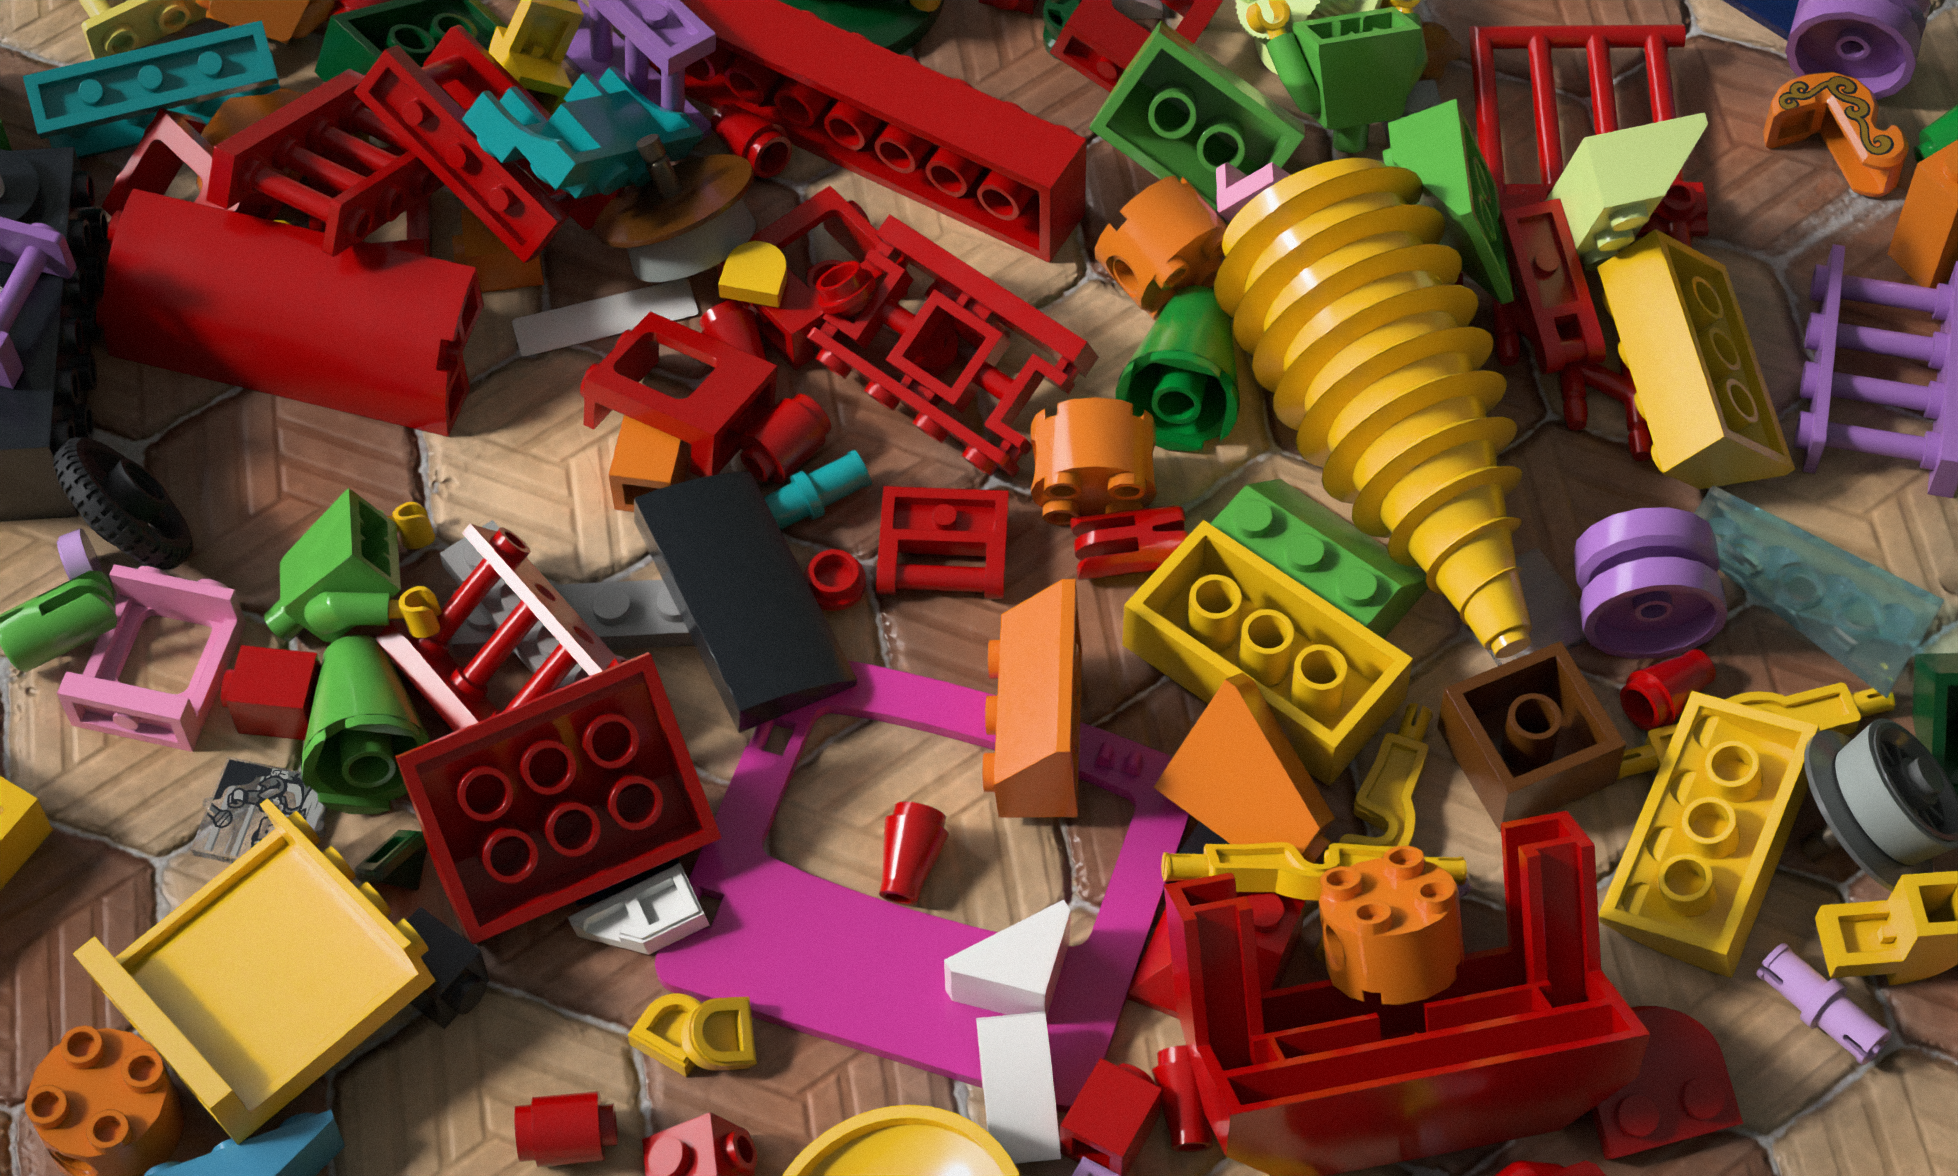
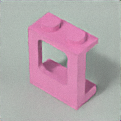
M114 564L109 575L117 592L115 600L116 628L99 636L83 675L66 671L57 695L71 726L193 752L222 683L223 676L228 669L246 625L235 589H230L221 582L212 579L192 581L169 576L164 571L150 566H141L135 569ZM150 616H162L208 626L212 629L188 688L180 694L160 692L123 684L118 681L141 625Z

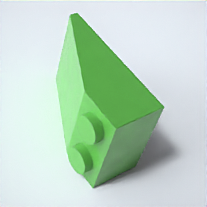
M1457 99L1389 122L1390 148L1383 150L1384 163L1387 166L1407 168L1417 173L1423 183L1422 195L1418 204L1435 208L1443 215L1446 222L1445 233L1439 244L1457 250L1462 258V271L1498 302L1505 304L1514 301L1507 250L1497 221L1501 213L1498 188Z

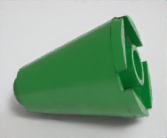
M1187 286L1174 293L1122 371L1115 391L1116 399L1133 404L1134 416L1141 417L1144 414V409L1153 415L1156 424L1155 446L1166 450L1188 452L1203 449L1204 441L1220 436V442L1230 434L1239 414L1240 396L1231 319L1229 315L1220 309L1215 299L1214 290L1205 286Z

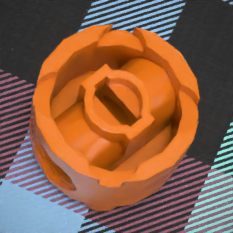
M1174 175L1165 177L1148 186L1131 199L1120 210V213L1127 220L1118 231L1109 223L1101 233L1095 246V259L1140 309L1146 311L1156 321L1171 297L1179 289L1193 285L1210 288L1214 285L1218 269L1222 264L1221 259L1224 256L1222 240L1229 224L1185 177L1182 176L1180 181Z
M1092 397L1070 399L1057 403V415L1050 416L1049 418L1045 414V409L1035 415L1031 423V445L1035 462L1031 495L1035 504L1043 508L1044 521L1053 525L1066 526L1071 525L1070 520L1072 518L1080 517V515H1098L1144 509L1153 502L1157 495L1153 466L1156 424L1153 415L1144 409V414L1141 417L1133 415L1132 403L1119 399Z
M1397 846L1387 850L1382 858L1358 862L1350 867H1334L1321 875L1319 910L1326 967L1333 986L1348 997L1365 1002L1364 991L1370 993H1381L1382 1004L1401 1005L1428 999L1449 988L1457 979L1456 966L1460 963L1463 967L1465 960L1458 887L1450 873L1435 863L1424 860L1422 850L1412 846Z
M83 1025L66 1032L60 1044L55 1046L36 1067L25 1101L26 1114L58 1169L66 1176H144L149 1169L165 1163L174 1153L184 1127L183 1109L180 1105L179 1094L153 1046L132 1032L110 1028L96 1030L92 1026Z

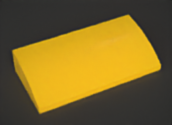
M1692 691L1599 911V922L1663 954L1732 978L1809 787L1804 764V751L1807 741L1813 735L1820 732L1819 725Z

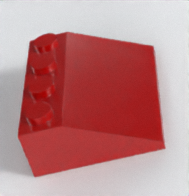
M649 652L395 756L434 866L462 933L473 945L722 838L656 665Z

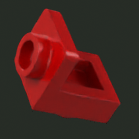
M711 1112L642 1139L646 1176H755L754 1168L757 1165V1151L748 1130Z

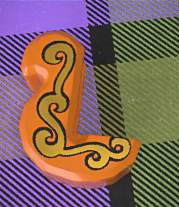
M1836 72L1806 74L1792 79L1781 86L1771 101L1763 130L1765 147L1769 149L1802 141L1812 134L1820 133L1853 192L1870 197L1887 195L1897 186L1909 150L1908 140L1901 128L1891 125L1887 130H1880L1876 127L1879 105L1874 93L1857 78Z

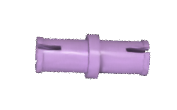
M1786 943L1777 946L1762 962L1764 966L1758 969L1756 976L1770 984L1801 1011L1800 1020L1811 1029L1819 1026L1856 1057V1061L1861 1065H1866L1872 1061L1886 1045L1884 1042L1890 1039L1892 1034L1890 1030L1882 1027L1845 996L1847 988L1835 978L1827 981L1796 955Z

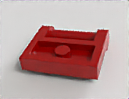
M883 486L876 577L877 594L896 595L897 589L984 592V596L987 599H1004L1009 490ZM899 553L986 556L985 567L898 564Z

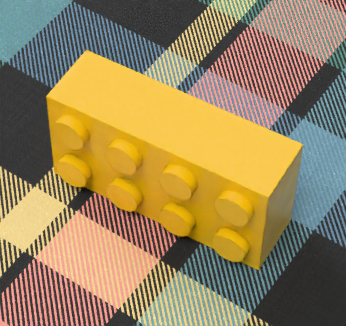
M1205 520L1190 533L1124 604L1122 645L1207 704L1210 703L1225 679L1242 672L1254 680L1307 772L1327 786H1330L1407 697L1413 663L1412 657Z

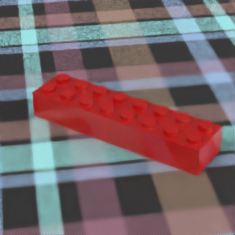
M680 0L716 33V51L685 67V95L715 109L728 102L735 103L739 107L784 127L787 131L788 139L793 145L1048 263L1052 261L1085 215L1087 139L1077 135L1070 128L1052 124L1024 111L1015 103L1003 102L973 88L961 79L943 75L921 65V63L910 56L894 53L872 43L859 33L845 31L821 20L810 11L796 9L779 0ZM648 59L649 65L661 75V69Z

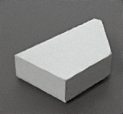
M680 863L568 917L577 937L648 955L710 925Z

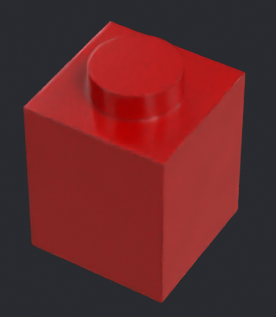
M241 645L235 668L226 670L221 685L222 706L229 708L237 732L239 734L305 740L321 667L318 654L315 652Z
M1100 1057L1060 1125L1061 1154L1080 1163L1084 1156L1121 1176H1126L1160 1117L1162 1088L1156 1086L1153 1079L1143 1070L1125 1063L1116 1066Z

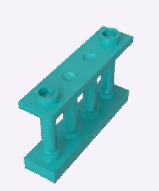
M262 20L23 76L37 134L40 139L49 137L51 148L74 147L78 159L137 146L144 135L146 127L153 121L160 108L200 117L208 124L222 103L230 98L265 95L281 89Z

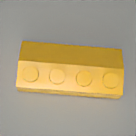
M1656 229L1599 265L1597 269L1605 290L1602 293V301L1607 312L1614 319L1621 340L1618 343V352L1624 364L1630 369L1637 393L1634 395L1635 405L1647 422L1654 444L1651 446V455L1658 469L1665 476L1675 478L1697 489L1785 476L1794 471L1795 467L1726 266Z

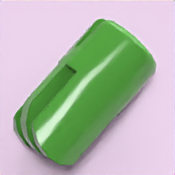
M90 570L0 614V646L12 665L24 673L31 671L116 628V605L114 589L110 578L102 571Z

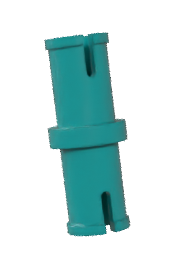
M851 450L847 455L808 475L803 471L790 477V484L765 496L764 499L780 530L807 516L812 520L825 514V507L863 487L872 485V480L859 454L855 450Z

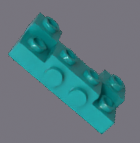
M616 66L609 67L599 81L590 72L582 73L563 98L566 103H561L549 120L538 111L517 86L509 87L500 101L490 91L482 92L462 118L467 126L477 135V141L481 148L489 155L497 158L501 163L527 158L533 173L540 180L551 185L555 190L562 189L572 194L575 199L598 193L609 195L618 188L630 185L641 187L652 180L645 166L647 162L643 161L636 146L637 141L647 135H659L666 151L665 155L668 156L670 162L685 159L704 135L686 113L662 108L648 100Z

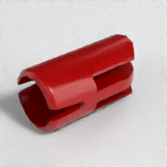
M1170 505L1072 518L1070 520L1071 531L1074 536L1078 537L1073 543L1074 554L1078 560H1081L1076 567L1078 579L1081 581L1156 571L1188 537V532L1185 531L1184 521H1186V516L1181 505Z

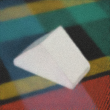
M1065 900L945 959V990L951 1000L1006 1015L1045 1011L1047 1018L1070 942L1071 910Z

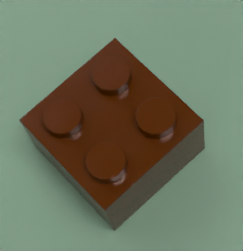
M1562 641L1444 688L1437 728L1499 832H1501L1502 822L1539 816L1616 784L1626 743Z

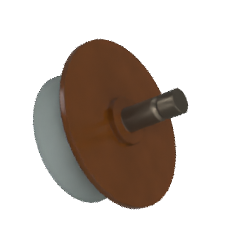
M647 135L638 140L636 146L643 161L647 162L645 166L652 180L641 187L631 185L615 199H612L600 212L594 226L596 235L603 244L611 247L627 248L633 272L640 280L646 282H666L701 273L726 260L733 249L743 243H747L755 232L756 221L741 199L753 182V168L747 159L730 154L703 156L672 165L668 156L665 155L666 151L659 135Z

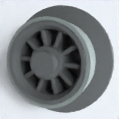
M1880 718L1874 720L1854 739L1836 731L1823 730L1813 735L1807 741L1804 751L1805 771L1813 797L1826 821L1821 830L1817 829L1800 840V847L1810 861L1817 862L1831 853L1833 849L1842 846L1865 873L1878 884L1893 892L1901 875L1933 873L1932 857L1958 847V796L1935 757L1907 729L1894 721Z

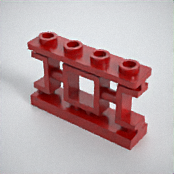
M889 214L876 232V235L881 240L876 250L871 248L865 256V259L871 266L884 274L886 278L854 324L837 313L825 314L823 317L825 323L820 330L813 326L806 337L821 350L815 359L843 379H846L852 371L869 382L863 391L887 409L894 412L899 403L916 413L917 416L912 424L935 441L943 444L949 435L964 445L966 449L961 457L988 476L992 477L998 468L1014 478L1020 470L1017 462L1023 454L1027 456L1032 445L1026 437L1010 427L1040 383L1045 379L1069 395L1075 386L1073 381L1077 375L1080 374L1086 377L1099 357L1086 340ZM902 258L959 295L957 301L954 302L934 289L917 315L899 305L898 302L914 279L904 268L896 264L898 259ZM945 315L984 340L952 388L913 364V361ZM999 321L1059 360L1055 367L1033 353L1015 380L995 367L1011 342L1002 332L993 327L995 322ZM883 324L902 335L885 360L895 370L904 375L900 383L841 345L840 343L843 338L847 337L866 350ZM980 387L998 398L1000 402L986 420L984 426L1003 441L998 448L936 408L942 400L960 413H963Z

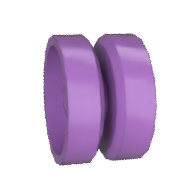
M1799 0L1785 50L1790 68L1798 77L1806 74L1836 72L1857 78L1874 93L1876 100L1896 94L1911 81L1931 2L1930 0Z
M1670 507L1638 508L1613 514L1591 525L1576 540L1573 559L1576 581L1582 591L1580 611L1583 632L1590 645L1606 654L1629 659L1662 658L1696 648L1711 640L1723 629L1728 611L1724 586L1717 573L1720 560L1716 536L1710 523L1693 512Z

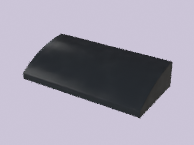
M750 471L697 478L634 498V522L738 733L857 686V678Z

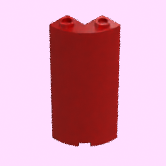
M133 188L123 211L117 210L109 222L107 235L108 242L112 246L105 276L104 296L101 298L96 311V325L99 329L104 330L109 356L449 437L470 391L462 352L484 307L476 267L363 241L355 243L337 256L332 257L322 252L324 232Z

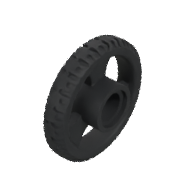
M84 437L69 439L56 452L53 465L61 488L74 507L80 512L85 522L100 537L135 560L163 570H171L178 567L190 555L193 549V541L184 517L171 501L163 486L145 468L126 458L113 448Z

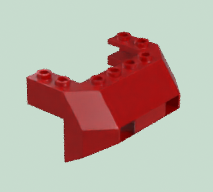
M1568 811L1501 823L1508 946L1465 954L1464 965L1462 967L1459 963L1456 966L1457 979L1449 988L1428 999L1401 1005L1382 1004L1381 993H1370L1364 991L1365 1002L1350 998L1333 986L1331 979L1260 992L1253 908L1246 896L1237 898L1236 881L1233 873L1164 885L1176 1009L1204 1113L1226 1157L1271 1176H1331L1562 1130L1639 1076L1650 1033L1601 970L1595 844Z

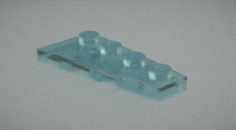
M1713 485L1694 514L1709 522L1716 536L1720 560L1718 569L1877 692L1888 698L1937 618L1944 599Z

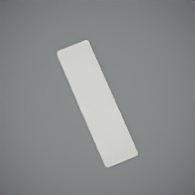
M683 278L516 318L512 321L520 353L526 357L622 334L628 329L632 330L650 311L676 321L696 316L698 309L689 280Z

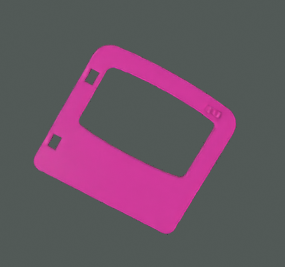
M847 660L857 678V686L756 726L748 746L746 745L715 817V822L722 838L702 847L689 877V882L698 901L704 895L721 900V904L710 928L705 927L658 950L655 959L658 981L665 989L673 993L686 994L702 1002L713 998L749 996L751 1016L753 1018L983 1088L976 1018L1006 1014L952 1001L945 990L944 960L998 932L915 911L854 891L768 856L763 850L765 840L813 725L818 718L825 714L834 713L877 720L930 732L995 751L996 735L986 734L985 703L986 696L997 695L933 678ZM1082 722L1080 728L1079 779L1128 799L1133 804L1135 812L1092 932L1087 941L1081 945L1068 946L1046 1018L1056 1111L1068 1113L1099 1058L1101 1057L1105 1060L1107 1058L1127 1000L1128 989L1139 966L1164 894V885L1168 883L1164 882L1162 878L1161 863L1163 853L1178 854L1191 817L1189 813L1153 788L1172 760V757ZM774 725L793 730L783 756L764 751Z

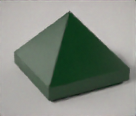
M413 830L396 831L354 868L356 878L359 881L418 890L428 847L423 832Z

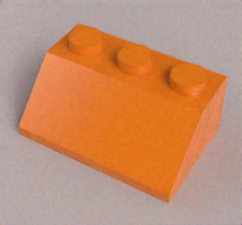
M1061 579L1001 614L1000 640H989L988 674L989 679H998V696H986L985 726L987 735H996L995 753L983 754L982 776L984 792H995L999 818L1078 817L1083 643L1076 579Z

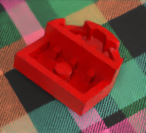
M1659 1006L1631 1007L1632 1011L1650 1033V1038L1639 1076L1591 1109L1605 1160L1615 1159L1743 1124L1723 1053L1710 1031L1694 1018L1674 1009Z

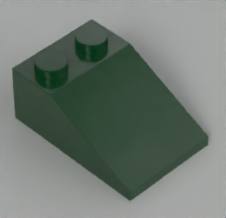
M392 0L332 15L314 72L324 82L348 69L366 76L383 51L395 45H399L420 67H423L424 62L448 30L456 25H462L489 52L496 27L508 28V26L479 0Z

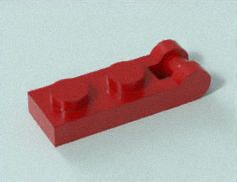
M1560 198L1502 210L1497 221L1533 335L1536 360L1542 374L1546 375L1563 371L1565 364L1581 361L1585 366L1604 362L1606 359L1604 337ZM1572 322L1576 337L1560 340L1556 325Z

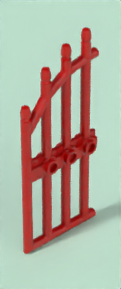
M1684 24L1470 26L1468 28L1478 146L1497 185L1501 211L1544 202L1564 171L1551 49H1586L1595 135L1619 130L1610 48H1644L1653 123L1676 118L1668 48H1684L1686 41ZM1493 49H1528L1541 184H1505ZM1681 168L1669 190L1649 217V221L1644 224L1636 237H1644L1656 229L1692 248L1691 236H1708V205L1703 182H1684L1683 169ZM1509 257L1508 264L1514 301L1501 304L1491 296L1494 332L1497 337L1495 340L1496 353L1500 363L1504 366H1512L1519 361L1521 351L1520 339L1517 336L1519 332L1535 346L1522 300L1515 294L1514 273ZM1572 322L1556 325L1560 340L1576 337ZM1617 331V341L1619 343L1621 340ZM1620 355L1621 375L1598 363L1588 366L1583 365L1581 361L1565 364L1564 370L1559 373L1562 400L1564 401L1563 414L1568 428L1571 430H1581L1586 427L1588 419L1587 401L1584 400L1586 398V384L1624 404L1627 431L1630 432L1628 434V444L1632 457L1636 461L1649 460L1652 457L1651 446L1654 445L1646 420L1641 416L1635 405L1634 395L1637 393L1630 369L1624 364Z

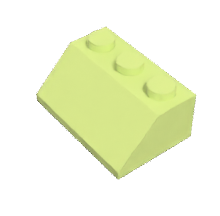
M1705 112L1584 137L1545 201L1560 198L1580 264H1584L1585 270H1598L1597 267L1629 247L1635 240L1636 235L1644 224L1649 221V217L1669 190L1707 127L1708 122Z

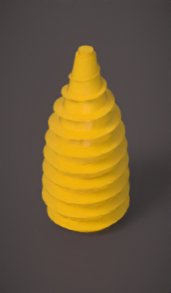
M1345 158L1301 170L1258 194L1232 219L1222 240L1225 259L1218 269L1214 282L1215 299L1220 309L1234 318L1232 325L1234 339L1241 349L1253 356L1252 370L1255 379L1263 388L1274 393L1273 409L1278 420L1285 426L1298 431L1296 445L1301 457L1310 464L1323 468L1321 480L1324 490L1330 497L1340 502L1354 504L1352 507V521L1355 527L1362 533L1370 536L1389 538L1387 545L1388 555L1396 563L1408 567H1421L1427 573V587L1432 592L1445 595L1460 613L1461 621L1465 625L1470 626L1486 650H1492L1496 658H1507L1518 654L1532 642L1529 636L1532 624L1519 578V573L1523 568L1516 565L1512 534L1519 529L1522 520L1516 517H1507L1505 497L1516 488L1521 481L1523 473L1521 469L1514 466H1497L1496 458L1514 439L1517 432V424L1512 419L1506 417H1486L1502 399L1506 391L1507 381L1503 375L1495 371H1478L1491 354L1494 341L1492 335L1486 330L1468 327L1477 312L1479 305L1478 296L1470 288L1454 285L1462 270V258L1457 250L1439 244L1445 233L1446 222L1444 217L1435 208L1418 204L1422 195L1423 183L1417 173L1407 168L1387 166L1380 161L1369 158Z

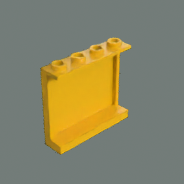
M268 798L260 806L276 829L114 958L95 936L73 953L101 991L145 1041L153 1046L160 1058L237 1145L436 981L421 959L429 951V948L416 930L404 918L393 925L387 919L392 914V911L379 893L368 882H365L357 889L351 883L356 878V875L343 857L332 846L321 852L316 847L321 840L308 822L297 811L286 817Z

